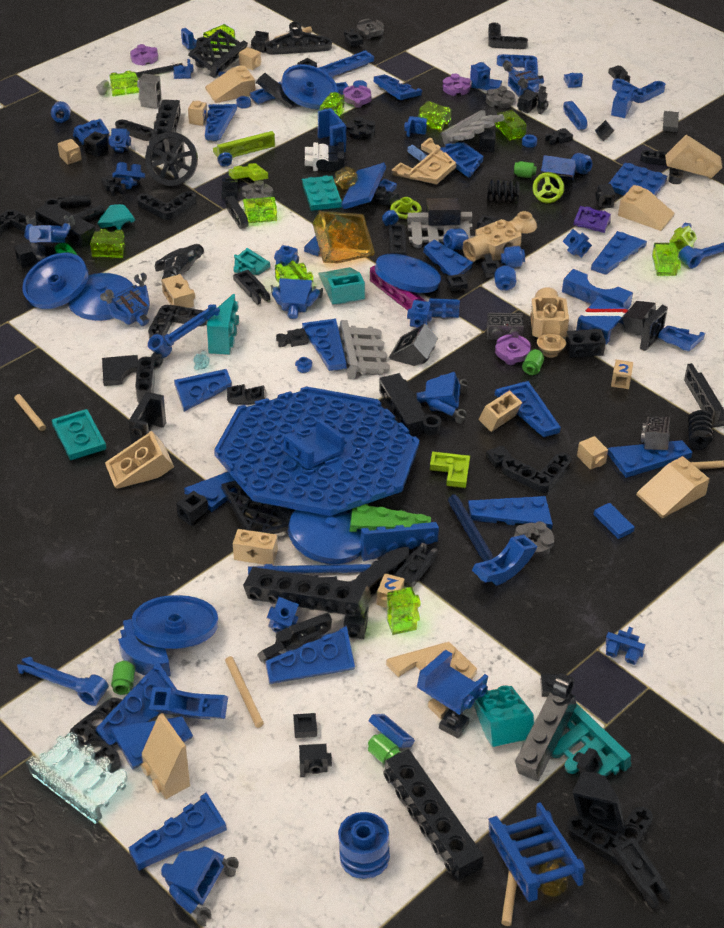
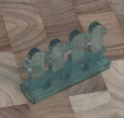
M68 733L64 737L59 736L56 739L57 744L47 754L42 752L39 755L40 760L32 756L26 761L30 774L96 824L102 818L100 808L102 806L107 808L110 805L108 800L119 789L123 791L127 787L125 784L128 780L127 772L123 769H118L113 774L110 773L111 762L107 757H101L95 762L92 759L95 756L94 748L91 745H84L78 749L76 746L79 740L75 733ZM71 752L73 756L63 766L60 765L59 762ZM86 764L90 766L80 778L75 776ZM102 777L106 778L107 780L96 791L92 789Z

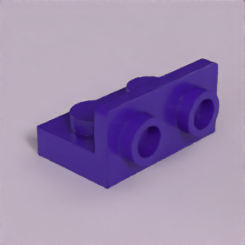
M580 206L574 220V225L605 233L608 224L611 222V214L603 210H594L588 206Z

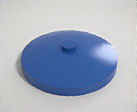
M299 64L287 68L283 73L281 87L286 96L296 104L310 109H324L335 102L338 95V87L334 79L325 71L311 65Z
M58 253L48 256L34 265L27 273L22 287L23 294L28 302L36 308L52 309L60 307L73 300L83 290L88 280V268L79 256L72 253Z
M385 254L376 260V274L394 287L416 293L433 292L439 287L441 281L440 274L435 268L424 261L401 254Z
M97 273L88 275L85 287L77 297L68 302V306L74 314L84 319L95 321L114 319L106 306L107 302L102 301L100 295L108 289L112 290L114 295L134 285L127 278L117 274Z
M351 509L332 516L295 510L291 515L288 525L289 538L295 548L306 557L325 564H344L357 559L361 555V529H357L356 532H349Z
M185 595L162 596L143 603L134 611L132 615V628L135 636L148 645L166 649L187 648L203 643L214 635L218 628V614L211 604L196 597Z

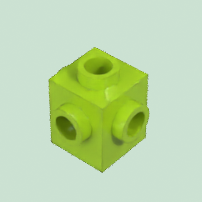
M688 225L684 228H677L669 242L679 254L685 246L693 248L697 236Z

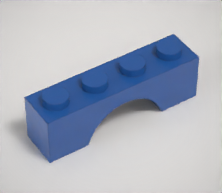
M572 269L563 279V293L590 304L599 297L627 310L631 306L633 292L621 287L612 289L597 288L588 281V274Z

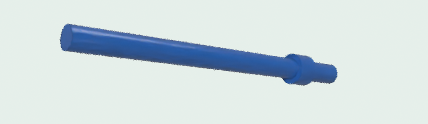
M264 564V566H248V575L252 567L297 574L356 573L366 571L371 564L296 566Z

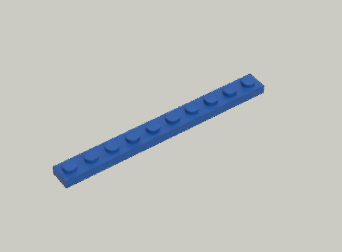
M363 51L319 67V69L334 77L335 75L373 62L374 56L367 51ZM263 88L250 92V98L258 104L275 99L274 96Z

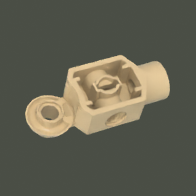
M522 211L511 221L501 219L476 229L475 236L463 242V253L472 262L482 258L485 259L483 254L487 253L491 254L493 261L501 260V253H504V249L511 246H520L521 233L535 231L537 223L531 213Z
M545 287L538 290L535 298L531 300L532 336L538 337L537 345L543 352V355L553 358L566 346V341L563 337H566V332L568 331L569 314L567 300L559 297L555 289Z

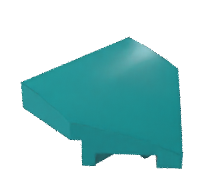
M110 205L97 224L100 228L116 226L117 230H120L124 223H132L135 221V218L125 205Z
M246 248L239 255H234L233 270L235 273L249 270L253 275H259L271 267L268 260L249 248Z

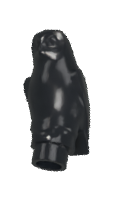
M193 244L174 250L155 262V270L157 272L164 270L162 279L179 274L182 276L204 254V248L200 244Z

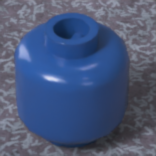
M63 101L56 102L51 109L52 118L60 123L66 122L71 114L70 106Z
M576 153L572 156L571 159L575 160L574 164H576L575 173L584 175L592 169L593 164L590 156L582 153Z
M461 228L449 229L443 237V242L446 247L452 250H462L463 242L469 238L465 230Z
M520 246L506 247L504 253H501V262L505 263V266L512 268L521 267L523 262H525L524 249H521Z
M501 266L495 271L494 279L498 289L507 291L516 286V272L512 267Z

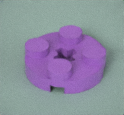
M139 44L137 48L130 51V57L132 62L137 65H146L145 63L148 62L153 64L158 60V51L156 47Z
M453 73L450 77L443 80L442 88L449 95L456 96V93L465 95L470 91L471 80Z
M354 85L343 90V102L351 104L355 108H360L362 105L371 102V90L366 86L359 85V88H354Z
M504 335L497 340L495 353L506 364L514 365L516 362L525 360L530 352V342L522 336L516 338L513 335Z

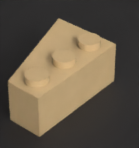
M685 135L665 155L668 167L710 178L722 169L721 157L688 135Z

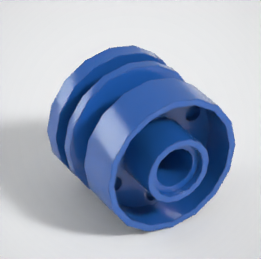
M358 812L346 817L338 830L341 866L345 872L356 878L367 879L381 874L388 867L390 861L388 825L383 818L370 812Z

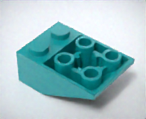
M348 267L318 273L332 305L365 299V281L361 273L355 269Z
M232 294L219 306L220 312L218 316L214 315L208 319L207 337L210 354L230 355L231 348H234L235 338L233 336L237 335L236 325H239V315H236L239 302L236 301L235 294Z
M503 685L498 687V689L487 690L486 694L482 698L476 699L473 704L485 737L492 747L526 740L534 725V713L512 686Z

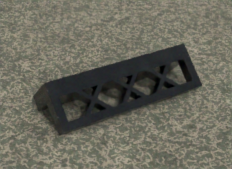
M693 363L687 364L684 381L700 409L711 413L712 428L724 426V408L702 372L698 373Z

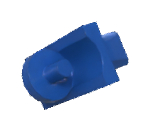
M119 162L116 171L113 172V178H121V184H125L126 189H131L132 185H137V181L145 178V173H142L141 165L132 164L131 171H127V163Z
M429 299V302H431L430 311L433 312L432 317L459 318L460 300Z
M629 627L627 632L619 630L617 635L608 632L606 636V655L617 658L619 650L627 652L625 661L636 665L639 658L644 655L645 644L638 642L640 636L632 634L634 629L632 627Z

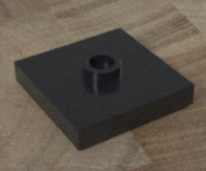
M661 305L644 322L640 344L641 350L646 351L658 339L660 331L664 329L668 311L667 306Z

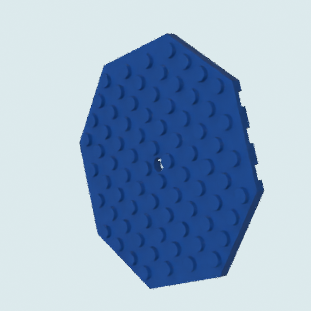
M306 386L300 388V391L296 393L289 391L279 394L278 398L272 400L265 398L255 401V405L238 406L214 449V456L252 501L332 516L402 492L419 448V439L416 436L412 437L409 434V430L401 422L398 423L395 420V416L388 409H384L378 399ZM321 419L344 436V452L307 469L283 451L284 435L290 432L301 440L316 433V420Z

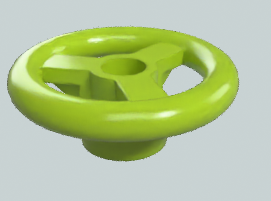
M542 173L533 183L534 196L543 203L557 201L564 191V183L555 173ZM549 177H552L557 180V182L559 183V189L555 188L554 185L550 183ZM545 178V184L542 186V190L538 192V183L541 179ZM546 186H550L551 190L547 191L545 189ZM553 193L557 194L555 197L550 199L541 197L542 195L550 196Z
M403 197L395 201L391 205L390 210H394L400 219H407V215L400 214V212L421 213L422 208L418 202L410 197ZM412 205L417 208V211L413 210Z

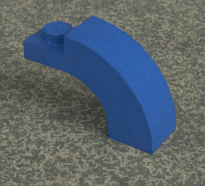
M525 535L511 537L505 549L498 556L488 561L476 563L472 571L485 583L492 581L496 586L515 576L528 563L538 546Z
M124 620V630H120L121 638L118 639L123 661L133 664L135 672L146 675L159 662L168 677L171 676L166 648L147 647L141 644L134 634L132 620Z
M152 687L149 709L188 718L225 719L228 696L190 693L166 687Z

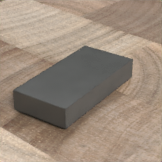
M664 111L662 131H678L679 112Z

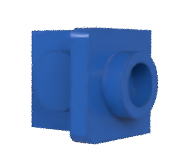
M186 27L182 28V44L189 50L194 49L197 40L191 31Z
M187 59V66L179 65L174 67V79L191 78V73H194V67L190 63V59Z
M564 74V81L567 87H582L583 74Z
M410 116L408 122H405L404 131H407V137H410L411 133L426 134L427 118Z

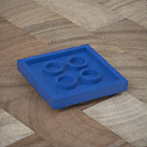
M624 163L608 184L612 185L615 193L623 196L633 185L641 186L656 196L666 183L668 176L660 172L648 170L647 168L634 166L631 163Z

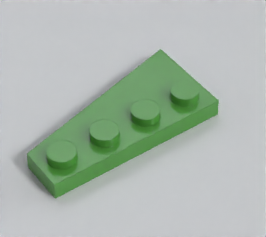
M364 504L352 508L349 532H356L357 529L368 528L371 531L377 527L384 526L386 529H395L396 525H403L406 528L411 527L412 524L431 523V517Z

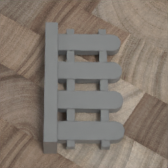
M480 110L441 132L444 145L475 137L474 134L484 132V128L492 127L495 125V122L503 121L504 116L502 114L486 116L485 110Z
M461 212L460 225L429 226L428 213H408L407 229L412 233V237H409V243H412L415 248H420L423 242L430 243L432 240L443 242L444 236H438V230H443L445 235L449 229L460 228L465 230L468 238L474 237L470 236L472 212ZM422 230H427L428 237H422Z
M341 320L339 334L345 355L348 379H355L356 372L361 374L378 373L379 375L388 373L390 365L384 362L387 359V353L379 351L383 350L384 342L376 340L381 338V330L374 329L371 326H368V328H356V326L351 325L349 327L348 320Z

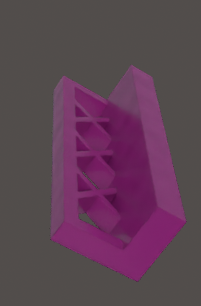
M375 265L370 267V282L407 311L412 308L413 300L425 301L415 292L402 290L388 284L376 274Z

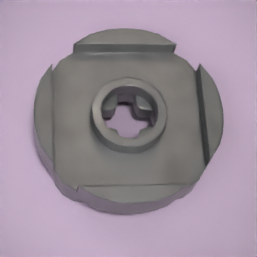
M364 19L358 22L357 33L362 35L364 39L382 36L384 24L379 20L374 22L371 21L372 19Z
M500 86L496 89L487 90L486 103L489 106L494 107L496 105L504 109L513 105L515 94L507 90V87Z
M257 180L242 187L243 201L249 205L258 203V206H262L272 201L273 188L264 184L262 180Z
M544 522L526 523L516 527L514 537L525 535L528 539H537V542L531 540L538 546L532 556L533 558L543 557L553 548L554 535Z

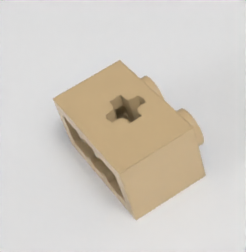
M181 274L161 279L163 294L170 305L187 308L194 307V299L196 298L194 290L189 288L187 280H184Z
M509 390L485 406L479 421L492 432L515 417L522 402Z
M237 529L233 541L234 560L274 565L278 552L277 535Z

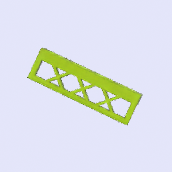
M269 131L218 144L217 147L213 148V153L216 157L224 152L230 153L232 157H237L275 147V133Z

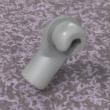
M103 80L96 86L99 94L105 95L107 93L109 82Z

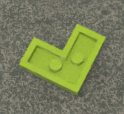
M255 163L248 164L246 167L234 166L233 169H228L229 176L233 179L249 177L253 181L268 179V172Z
M432 452L430 470L448 472L447 486L466 488L470 456Z

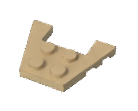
M429 138L421 144V150L429 153V155L414 168L400 162L392 169V175L438 184L456 168V162L446 152L443 153L440 146L434 144L432 138Z
M450 642L398 655L386 660V665L400 677L414 667L421 671L446 649L453 654L450 667L471 680L477 674V668ZM434 698L428 701V708L441 720L449 708Z

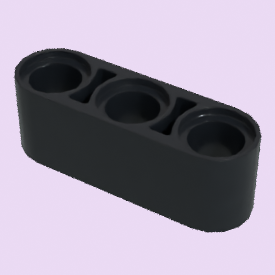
M148 356L141 357L137 362L135 389L138 403L146 392L154 393V360Z

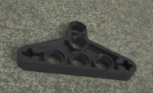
M291 22L289 24V33L265 44V52L270 55L329 51L332 48V40L330 38L303 32L299 22Z

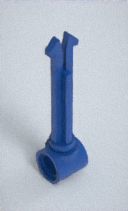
M724 242L703 249L685 246L679 252L678 258L689 268H695L704 257L724 252Z
M216 304L208 305L206 310L165 336L153 335L148 341V348L157 354L161 353V358L167 357L172 351L174 342L203 324L212 316H218L220 312L219 307L217 308Z
M32 657L22 659V663L25 665H17L19 674L26 672L73 689L78 693L79 698L90 706H96L109 688L107 681L99 675L92 674L89 678H78L36 663Z

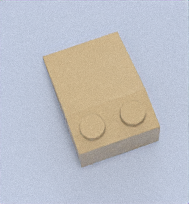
M237 66L205 86V89L212 100L218 103L237 99L241 96H250V92L255 91V79L246 66Z
M633 185L622 197L618 216L660 231L663 230L675 214L649 190Z
M153 431L105 462L116 489L159 478L174 468L164 443Z
M682 456L667 464L636 495L659 516L664 518L705 496L709 478Z
M162 713L158 715L143 749L141 768L146 776L150 775L152 778V784L156 792H161L165 799H168L190 787L186 745Z

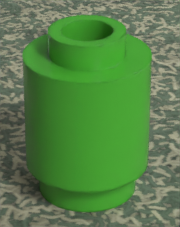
M515 162L514 175L532 179V176L536 175L537 167L534 166V163Z
M532 350L527 354L522 365L525 373L529 375L538 374L544 362L543 353L539 350Z
M120 661L113 667L111 686L116 694L126 695L133 688L135 666L130 662Z
M382 733L373 735L368 742V752L384 765L386 759L401 753L399 747Z

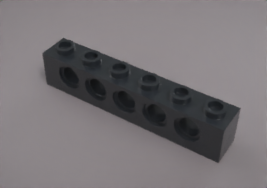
M162 100L161 105L158 107L149 144L156 136L162 133L176 132L181 115L180 100ZM161 141L156 148L163 151L162 143L164 141ZM153 152L152 161L162 159V156Z
M252 567L243 584L247 598L253 601L276 604L280 597L299 604L298 607L348 616L363 617L371 600L367 584Z
M410 749L386 759L385 770L383 771L386 781L389 784L392 783L398 799L404 801L411 818L417 820L421 833L425 837L428 836L434 852L444 860L446 870L450 874L453 873L457 881L482 869L484 855Z

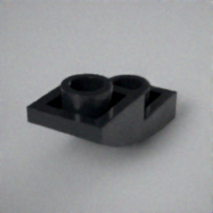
M541 86L538 92L537 111L540 115H542L544 110H547L549 101H547L548 93H546L547 87Z
M378 186L372 201L384 205H392L400 197L398 193L386 191L385 186Z
M245 384L227 387V401L229 403L251 405L255 404V401L266 398L264 385L246 389Z

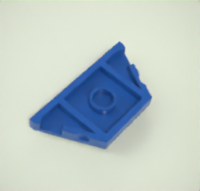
M464 142L445 144V147L440 148L443 153L446 152L456 162V169L468 178L483 162V155Z

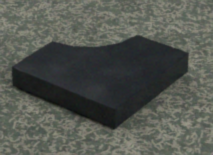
M138 355L102 358L103 385H121L123 379L128 374L137 372Z

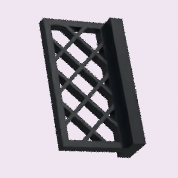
M219 29L191 50L188 56L211 71L210 76L215 78L219 75V72L224 71L239 58V52L247 48L248 43L244 40L239 42L222 29ZM212 48H217L219 51H213ZM222 49H228V52H223ZM214 55H220V58H214ZM206 61H211L213 64L210 65Z
M236 481L221 484V489L245 530L252 531L251 528L256 526L262 528L261 531L257 532L277 534L285 531L289 535L288 525L292 515L289 508L252 501L250 497L241 495L244 490ZM231 488L240 489L238 493L229 491ZM238 500H241L247 503L245 506H242L237 504L236 502ZM250 504L260 506L258 510L249 508ZM267 508L272 510V513L267 514L262 512V510ZM249 513L254 515V517L249 519L244 517V514ZM258 517L268 519L266 523L256 521ZM271 521L280 523V525L276 527L271 526L269 524Z

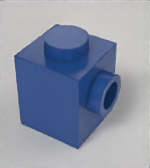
M484 62L471 65V82L476 87L489 84L490 68Z

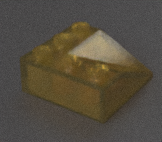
M319 211L312 224L323 263H342L375 254L363 214Z

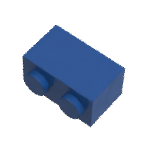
M620 86L613 99L611 116L626 117L633 102L634 89L628 86Z

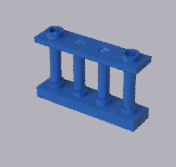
M541 802L536 804V817L508 826L502 824L498 816L488 818L489 837L528 902L538 900L537 888H540L541 884L569 875L573 877L578 886L583 885L585 867L582 860L577 859L554 824L551 813L545 810ZM538 826L544 832L543 834L517 842L509 836ZM548 842L554 848V850L529 858L522 857L519 852ZM559 858L565 865L564 867L539 875L532 874L529 869Z

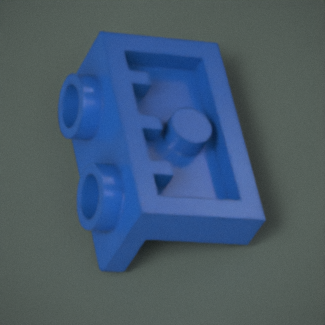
M100 118L76 126L73 137H78L81 144L84 145V139L94 131L109 136L110 132Z

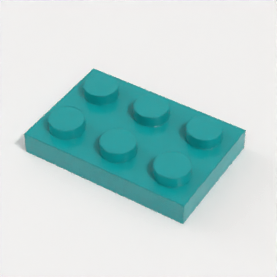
M333 176L302 179V185L311 211L342 207V201Z
M87 409L51 420L52 426L70 460L106 449V443Z

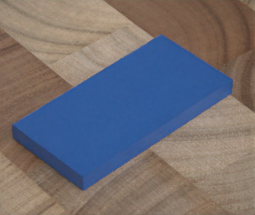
M385 163L357 170L341 204L343 209L371 202L385 172Z

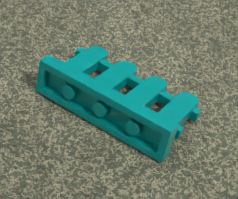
M577 704L566 726L569 731L560 738L551 757L560 758L564 755L567 758L565 761L566 772L569 774L579 771L576 767L578 762L573 761L576 753L573 754L570 749L581 741L585 746L577 752L585 754L588 748L597 750L603 763L598 772L600 775L606 777L611 772L616 775L620 771L618 767L626 771L631 767V755Z

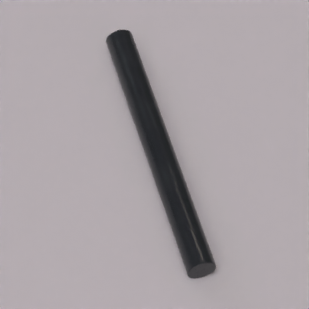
M183 63L128 74L129 80L140 78L143 73L155 75L174 71L175 66L183 65Z

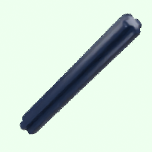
M455 494L448 497L451 508L482 561L493 559L494 556L459 497Z

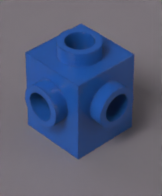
M112 128L111 136L108 139L110 147L115 152L128 150L129 146H131L130 132L127 129Z
M574 229L562 241L569 247L567 250L573 256L577 254L581 258L592 246L588 242L590 239L583 232L579 234Z
M282 245L274 255L276 270L291 274L299 263L298 249Z
M413 300L412 308L408 309L407 319H410V326L419 327L424 323L428 325V322L432 321L431 302Z
M279 597L275 608L271 606L268 612L267 619H270L268 627L272 628L274 632H279L296 624L299 616L295 614L299 604Z

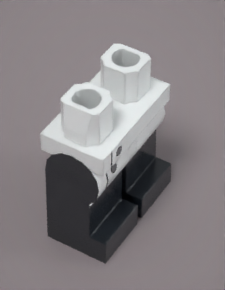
M338 142V146L313 143V147H305V166H313V171H318V169L322 171H343L344 142Z

